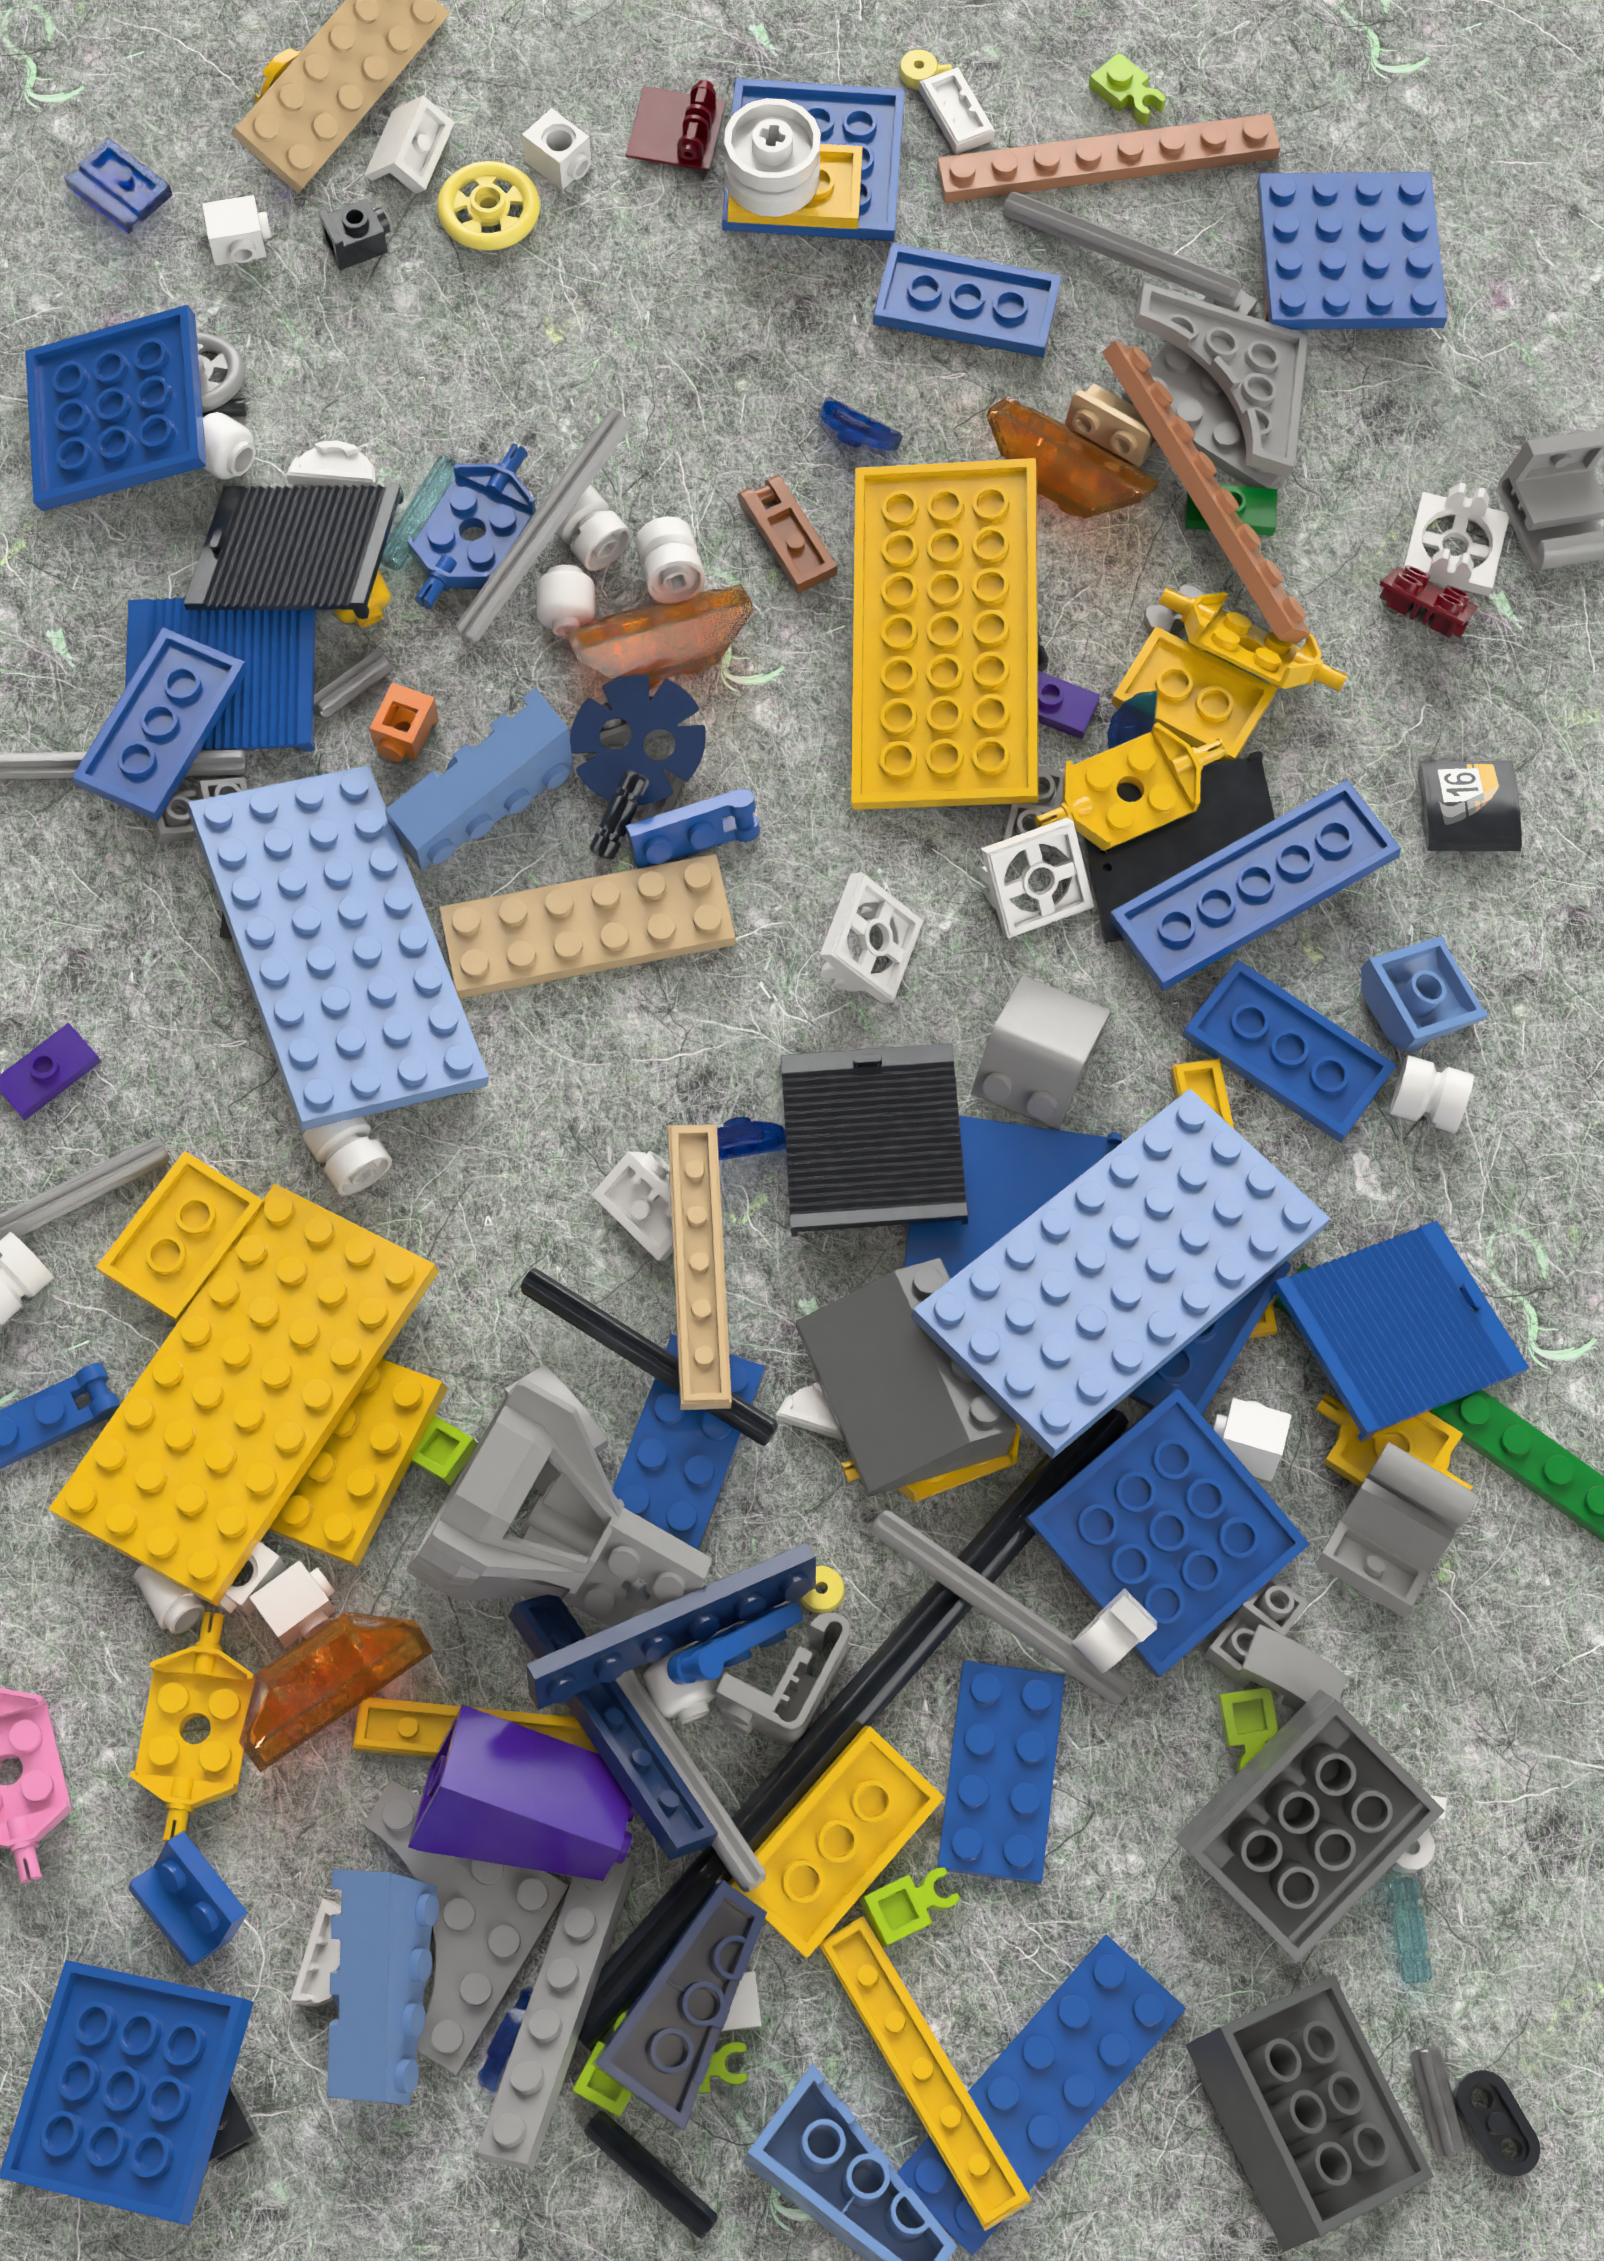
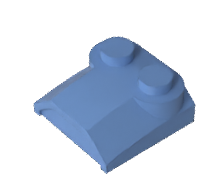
M1443 936L1369 958L1361 967L1362 980L1360 987L1362 995L1389 1042L1399 1050L1416 1052L1428 1041L1480 1022L1488 1016L1486 1009L1483 1010L1447 948Z

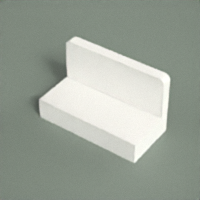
M424 95L395 108L388 119L367 167L365 176L373 181L391 173L414 194L426 190L455 122Z

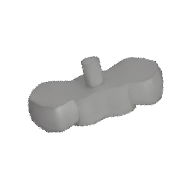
M1183 584L1179 591H1176L1184 596L1196 599L1200 595H1205L1197 587ZM1159 601L1157 605L1148 606L1144 611V623L1150 634L1155 626L1172 634L1174 627L1184 625L1180 621L1182 618L1181 614L1163 605H1159Z

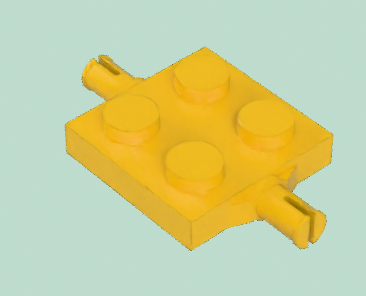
M1326 1392L1316 1407L1315 1411L1320 1412L1340 1425L1336 1444L1323 1464L1358 1487L1361 1486L1383 1449L1390 1442L1469 1490L1472 1489V1485L1467 1484L1447 1471L1451 1452L1463 1433L1429 1411L1375 1432L1371 1438L1360 1442L1357 1438L1360 1431L1344 1404Z

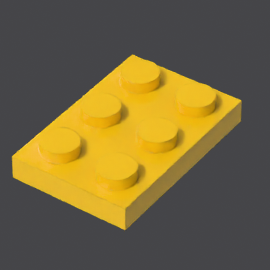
M820 144L818 189L811 201L797 212L780 217L759 216L743 209L729 194L728 222L858 229L863 146Z
M1155 626L1113 694L1111 705L1152 726L1156 723L1161 724L1195 748L1220 738L1223 741L1222 746H1226L1227 757L1218 760L1228 761L1239 757L1273 700L1277 688L1206 651L1203 652L1196 649V646Z
M184 1150L96 1268L101 1275L178 1323L212 1272L265 1202Z

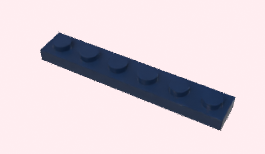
M807 1543L801 1544L526 1664L529 1696L538 1710L554 1703L566 1702L581 1691L602 1682L614 1681L624 1672L649 1661H659L669 1655L670 1652L695 1641L707 1640L718 1631L740 1621L752 1620L763 1611L786 1601L798 1600L816 1588V1556Z
M546 1594L517 1602L509 1614V1618L536 1659L587 1638L559 1596ZM616 1680L599 1683L577 1693L573 1698L565 1702L669 1861L711 1846L718 1835L717 1830Z

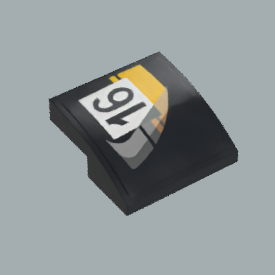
M1420 761L1418 780L1424 804L1421 822L1427 851H1521L1520 806L1512 762Z

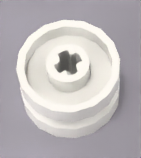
M769 98L748 103L733 114L725 127L724 171L726 187L730 197L743 209L759 216L780 217L797 212L811 201L819 186L821 133L815 118L800 105L785 99Z

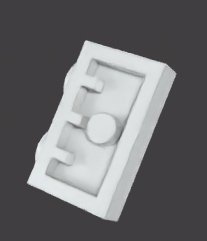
M628 1151L591 1195L657 1261H665L673 1252L669 1165L651 1151L647 1154L644 1152Z

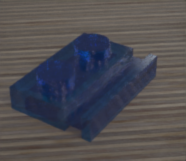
M109 137L78 163V170L72 175L68 172L64 176L66 185L70 190L127 234L133 231L132 226L139 220L143 222L173 196L169 183Z

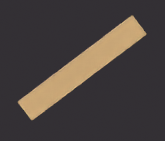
M717 1124L668 1125L667 1139L680 1410L730 1409L732 1399Z

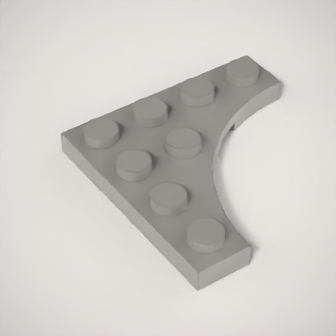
M1144 282L1138 293L1133 326L1163 338L1184 351L1198 362L1219 384L1234 407L1241 423L1245 438L1247 466L1288 478L1295 467L1308 335Z
M1241 290L1236 300L1230 305L1208 296L1202 300L1248 316L1253 314L1257 303L1256 299ZM1167 342L1150 362L1151 367L1148 371L1154 381H1159L1170 393L1173 399L1170 407L1175 415L1182 417L1193 430L1195 437L1191 441L1198 452L1201 451L1206 454L1214 466L1247 487L1273 489L1281 480V476L1246 465V446L1241 423L1225 392L1198 362L1175 345ZM1125 392L1122 395V399L1134 405Z
M391 1779L363 1823V1826L382 1839L397 1853L409 1868L415 1880L437 1885L436 1896L439 1901V1915L433 1926L436 1957L434 1986L425 2015V2026L422 2034L418 2037L417 2052L458 2077L567 1895L569 1886L545 1871L417 1851L409 1848L408 1844L421 1797Z

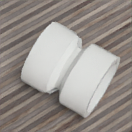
M591 485L587 487L556 531V534L562 541L570 544L573 554L589 571H597L614 562L625 551L632 538L631 530L614 511H609L608 503Z
M676 517L656 518L646 523L638 531L635 543L640 564L644 570V578L649 594L653 599L666 604L682 603L695 597L703 588L705 574L701 559L697 555V546L692 529L687 522Z
M1407 1055L1396 1083L1389 1114L1415 1122L1422 1116H1425L1429 1126L1456 1134L1470 1097L1474 1075L1447 1067L1441 1073L1436 1072L1433 1062Z
M364 1116L308 1129L303 1133V1141L318 1162L326 1163L324 1173L337 1193L342 1196L351 1195L369 1187L379 1180L392 1165V1158L378 1138L369 1139L368 1135L371 1132V1127Z
M11 1232L0 1240V1325L4 1324L22 1307V1296H35L54 1278L34 1253Z

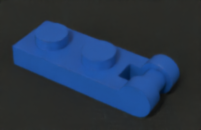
M736 789L626 825L632 858L637 869L660 865L733 840L740 842L755 840L760 835V826L757 816L753 814L756 809L754 794L748 789ZM731 815L733 816V817H730V818H727V819L722 820V818H725V817H728V816H731Z
M102 1363L90 1364L80 1369L74 1376L0 1410V1469L105 1421L114 1415L121 1403L117 1394L110 1393L106 1385L109 1377ZM88 1392L91 1402L88 1406L79 1409L75 1398Z
M797 1601L774 1606L763 1611L752 1620L740 1621L718 1631L711 1638L699 1641L674 1654L667 1663V1673L670 1680L677 1685L694 1683L697 1680L708 1681L717 1679L722 1674L723 1667L734 1666L751 1658L750 1649L758 1645L759 1648H764L785 1640L788 1637L786 1629L804 1620Z

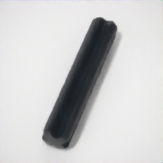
M597 2112L587 2123L584 2129L585 2135L693 2234L703 2238L717 2223V2213L606 2112Z

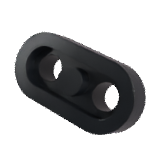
M1478 2070L1463 2076L1456 2084L1453 2093L1456 2109L1487 2165L1494 2172L1505 2177H1517L1529 2173L1539 2161L1540 2142L1506 2082L1499 2075L1487 2070ZM1475 2089L1482 2090L1488 2097V2105L1484 2110L1477 2109L1472 2103L1471 2096ZM1505 2138L1512 2140L1517 2147V2154L1512 2160L1505 2158L1500 2150L1501 2142Z

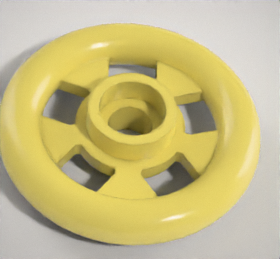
M494 161L473 163L456 171L443 184L437 200V215L445 232L459 244L483 251L504 249L521 241L534 228L540 212V198L532 180L521 170L511 165ZM497 180L512 185L508 193H505L499 186L495 185ZM474 182L477 187L469 197H466L461 190ZM511 204L523 206L519 218L508 216ZM467 209L471 220L461 223L457 219L455 212ZM501 225V231L482 233V226Z

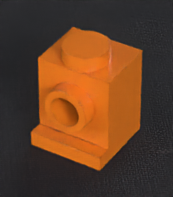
M393 682L391 683L369 728L373 746L377 747V752L382 757L392 762H401L404 757L416 761L432 726L435 727L439 720L435 698Z

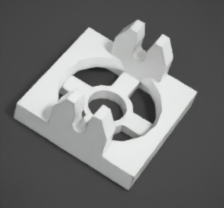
M1461 482L1450 488L1447 497L1422 492L1403 569L1406 565H1410L1426 572L1430 576V582L1446 586L1450 585L1462 590L1489 596L1493 588L1509 517L1507 512L1487 508L1490 498L1485 488H1478L1473 498L1465 497L1467 487L1465 483ZM1444 516L1454 517L1452 529L1445 531L1441 535L1425 531L1427 526L1437 518ZM1468 521L1477 523L1485 531L1489 540V546L1473 543L1471 537L1466 533ZM1451 537L1458 538L1465 543L1467 552L1460 556H1453L1449 549L1443 548L1442 542ZM1424 547L1436 549L1437 553L1434 554L1432 559L1427 555ZM1471 558L1484 562L1478 567L1473 568L1474 563Z
M1068 817L981 848L985 866L981 867L978 871L982 880L988 885V887L983 888V891L991 906L997 910L1002 933L1007 938L1094 907L1074 822ZM1039 844L1054 846L1058 854L1063 857V860L1058 861V864L1054 866L1043 861ZM1024 850L1028 865L1023 870L1021 878L1004 883L1009 863L1020 851ZM1038 868H1048L1051 872L1049 886L1043 891H1031L1028 886V879L1031 873ZM1068 879L1066 891L1056 903H1053L1052 894L1057 889L1059 881ZM1027 893L1032 898H1036L1039 910L1030 912L1019 909L1009 899Z
M863 872L851 873L819 955L827 961L823 965L820 976L825 979H836L833 986L837 989L852 992L866 991L881 1003L894 1002L923 920ZM863 907L861 914H857V909ZM874 924L881 929L883 934V943L878 951L871 946L869 941V932ZM850 929L859 935L862 947L858 962L852 959L847 945V936ZM885 955L890 959L884 970L871 974L877 956Z

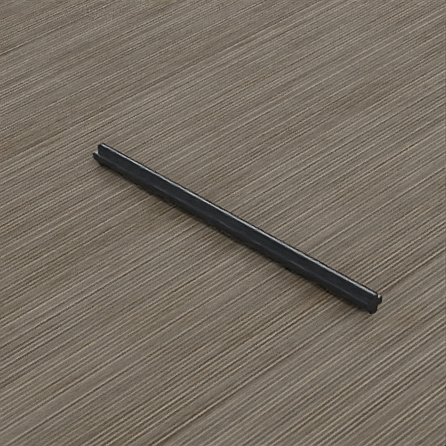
M1112 1408L1053 1459L1046 1454L957 1558L991 1583H994L1036 1534L1024 1518L1113 1443L1127 1428L1126 1425L1129 1421L1121 1411ZM936 1581L731 1818L753 1853L862 1728L873 1724L973 1607L970 1603L939 1581ZM712 1845L702 1851L602 1967L578 2040L590 2051L616 2023L618 2017L641 1994L717 1883L723 1880L728 1883L733 1878Z

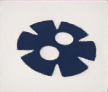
M632 674L607 682L602 686V689L612 710H609L592 698H587L577 712L571 728L570 745L572 754L598 753L576 768L578 775L593 792L606 800H610L619 788L618 784L626 770H634L649 779V785L643 797L638 796L637 802L640 803L639 805L658 802L671 796L673 789L665 775L664 769L687 782L697 770L703 757L706 742L705 726H677L698 712V705L686 690L669 679H665L651 700H649L648 674ZM611 719H623L632 729L630 742L625 747L617 750L605 747L600 740L602 726ZM656 729L667 730L675 738V750L671 756L664 760L649 758L643 748L646 736Z

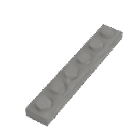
M626 1857L622 1864L614 1862L603 1881L576 1876L572 1878L477 2149V2154L482 2160L530 2172L534 2170L636 1869L631 1858Z

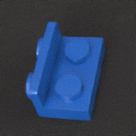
M184 1831L168 1840L154 1866L134 1878L128 1886L131 1894L190 1967H194L231 1942L248 1914L247 1910Z

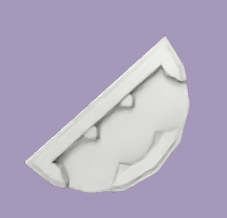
M338 440L316 443L314 449L305 452L300 458L297 456L292 460L286 474L288 483L320 485L325 487L327 485L331 487L338 485L341 488L344 485L348 487L355 485L359 488L361 484L365 487H368L370 484L374 487L377 486L375 469L368 458L361 454L355 445Z
M819 1382L813 1383V1386L802 1388L792 1396L786 1397L776 1413V1420L844 1441Z
M324 1898L321 1900L289 2004L318 2007L333 2001L332 1994H330V1972L336 1971L340 1965V1939H331V1916L341 1915V1906L331 1900Z

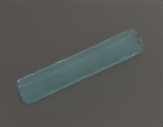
M446 455L437 458L390 534L380 562L383 566L394 571H398L403 567L410 555L407 539L411 537L415 541L455 478L453 467L455 464H459L455 459H450Z

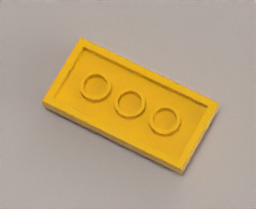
M381 1359L268 1530L275 1535L358 1568L412 1461L411 1458L448 1390L446 1385L440 1380Z
M864 1726L754 1852L765 1870L766 1880L749 1892L742 1891L734 1878L728 1884L765 1910L767 1914L764 1921L802 1957L808 1958L945 1797L871 1726Z

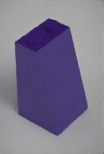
M462 1704L430 1764L408 1847L417 1851L603 1881L614 1862L622 1864L628 1854L632 1833L626 1831L627 1822L632 1821L636 1809L598 1753Z

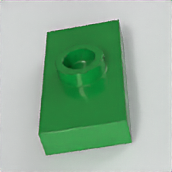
M1219 484L1220 487L1226 488L1237 501L1239 509L1235 512L1243 524L1247 523L1257 535L1274 536L1278 489ZM1187 492L1185 529L1211 531Z

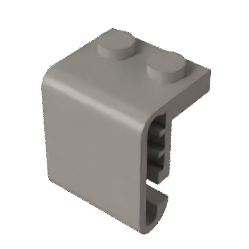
M1579 429L1566 435L1554 437L1535 436L1521 446V450L1499 481V497L1529 564L1535 571L1604 560V530H1601L1597 522L1599 519H1604V494L1593 473V468L1604 455V429L1586 432Z
M1022 975L993 1027L971 1094L1059 1130L1067 1114L1076 1086L1096 1046L1095 1043L1098 1044L1103 1034L1111 1010Z
M1388 1442L1345 1510L1315 1565L1405 1618L1413 1607L1430 1572L1451 1543L1457 1532L1456 1529L1458 1527L1461 1528L1479 1495Z
M824 1613L816 1617L810 1624L809 1647L823 1653L827 1644L836 1643L818 1679L811 1677L813 1653L801 1646L798 1647L773 1697L725 1673L716 1690L717 1711L724 1714L721 1721L742 1734L748 1735L752 1729L783 1746L793 1747L810 1728L847 1656L850 1637V1624L848 1620L838 1613Z

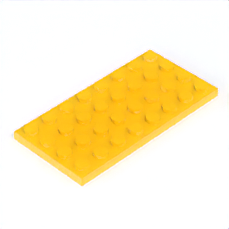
M1036 458L855 468L851 804L853 810L1039 803Z
M275 1183L263 1199L265 1204L207 1279L48 1508L55 1517L216 1607L439 1273L434 1263Z

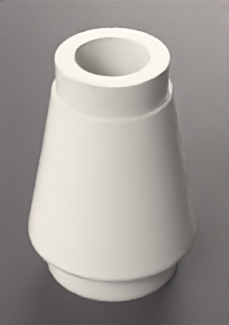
M143 1565L136 1570L134 1579L139 1584L160 1628L169 1629L172 1634H180L193 1627L201 1619L205 1611V1607L201 1603L202 1598Z

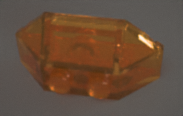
M1009 396L991 406L987 412L986 417L1000 455L1004 456L1006 460L1036 458L1037 495H1043L1054 501L1068 515L1080 516L1086 519L1131 506L1143 501L1159 485L1160 481L1147 475L1145 471L1135 464L1070 429L1056 419L1033 408L1021 405L1019 401Z
M741 584L726 587L724 590L710 589L700 591L695 597L674 604L656 602L605 616L584 624L580 629L569 630L565 634L577 661L612 679L632 674H648L650 687L658 684L662 679L679 674H696L704 670L705 667L718 664L754 610L753 604Z
M345 1612L257 1673L239 1744L261 1773L432 1654L434 1650L415 1620Z

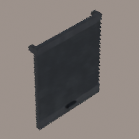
M361 484L359 488L355 485L351 487L344 485L342 488L338 485H335L333 488L329 485L325 488L320 485L317 488L312 485L308 488L303 485L300 488L294 485L292 488L286 485L283 488L279 486L272 488L268 485L266 489L262 486L258 488L251 486L249 489L245 486H224L183 603L186 610H353L357 618L367 619L370 612L367 605L398 504H402L404 500L401 485L387 484L383 487L378 484L374 487L370 484L368 487H365Z
M1261 751L1252 752L1247 758L1204 765L1200 780V804L1197 810L1191 814L1107 849V854L1105 851H1099V847L1083 836L1104 943L1124 940L1110 921L1111 911L1275 820ZM1123 783L1116 788L1119 797L1126 802H1135L1142 797L1139 788L1134 784Z
M952 1043L781 1055L792 1237H798V1232L934 1222L961 1221L962 1225H968Z

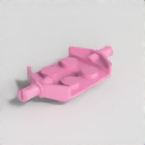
M0 1686V1764L5 1759L17 1758L20 1759L23 1765L22 1775L17 1782L11 1785H0V1848L9 1849L11 1854L14 1855L20 1878L19 1882L20 1884L32 1882L31 1879L37 1881L43 1877L40 1872L35 1849L40 1847L39 1841L72 1811V1806L47 1701L41 1695L3 1689Z

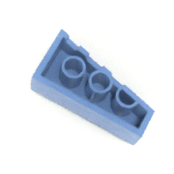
M534 688L523 697L527 706L515 716L509 719L503 713L492 722L490 726L493 731L478 746H469L466 743L456 751L447 765L446 772L440 775L438 772L432 771L385 809L387 820L393 826L399 843L421 871L431 864L443 863L452 856L457 847L471 838H481L492 829L495 822L509 813L517 814L530 804L533 797L547 788L555 789L568 779L570 773L573 772L569 728L537 688Z
M332 1869V1889H342L341 1915L331 1916V1939H340V1965L336 1971L330 1972V1994H332L335 2005L339 2007V2019L336 2018L329 2024L327 2097L410 2106L411 2093L416 2088L419 2075L418 2065L415 2061L418 2037L423 2032L426 2018L425 2009L422 2005L425 1981L429 1978L432 1970V1954L429 1950L432 1926L436 1923L439 1915V1901L436 1896L437 1885L391 1872Z
M812 2063L748 2150L743 2164L865 2261H948L957 2245L912 2188H908L891 2166V2161L879 2146L876 2147L856 2122L854 2114L843 2101L837 2098L824 2081V2076Z

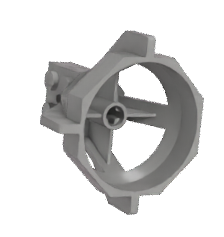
M521 1379L506 1396L479 1440L470 1459L459 1474L420 1546L409 1562L407 1571L412 1576L456 1601L545 1594L560 1596L561 1600L612 1627L698 1590L706 1578L713 1558L624 1508V1503L621 1499L618 1500L610 1487L577 1409L530 1381ZM534 1486L543 1497H538L519 1530L522 1536L518 1538L505 1534L530 1489ZM639 1578L644 1580L646 1583H640L636 1580Z

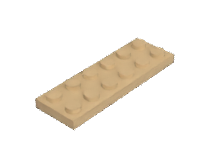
M345 0L237 125L231 135L299 194L446 20L450 12L437 0Z
M716 854L439 907L454 985L459 999L736 945V937Z

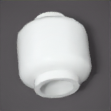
M219 412L203 417L207 467L202 469L216 478L224 480L243 475L252 466L256 455L254 438L250 430L226 414Z
M556 565L551 567L537 581L536 616L543 626L552 629L555 635L562 637L575 636L580 632V629L590 625L595 617V584L593 580L577 566Z
M688 1645L670 1652L669 1655L659 1661L650 1662L651 1665L644 1672V1682L658 1710L664 1718L678 1716L681 1724L692 1722L708 1714L710 1710L707 1703L716 1697V1690L718 1688L716 1679L708 1681L697 1680L694 1683L677 1685L670 1680L667 1673L669 1659L674 1654L688 1648Z

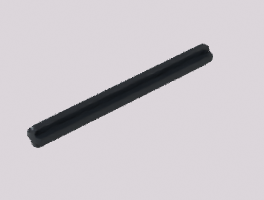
M533 1268L526 1274L520 1285L524 1295L679 1393L678 1358L542 1271ZM732 1392L730 1409H705L762 1446L770 1442L778 1428V1423L775 1419Z

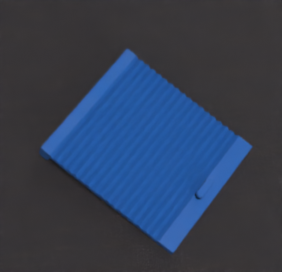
M176 597L173 599L165 598L164 600L158 598L156 600H128L125 689L163 627L242 660L246 664L247 673L201 750H256L300 747L305 752L315 750L313 724L316 610H186L183 604L185 597L181 599Z
M959 1116L968 1225H962L961 1221L909 1224L904 1268L941 1258L949 1278H953L1121 1144L1123 1136L1118 1133H1110L1107 1137Z
M1438 1221L1420 1226L1416 1230H1411L1400 1236L1397 1235L1392 1239L1389 1238L1384 1242L1381 1241L1376 1245L1373 1244L1354 1253H1349L1346 1256H1341L1338 1259H1333L1330 1262L1327 1261L1322 1265L1319 1264L1314 1268L1311 1267L1306 1271L1303 1270L1298 1274L1295 1273L1290 1277L1286 1276L1278 1279L1269 1289L1272 1296L1278 1294L1358 1427L1360 1433L1357 1435V1438L1360 1442L1368 1440L1375 1432L1526 1372L1530 1368Z

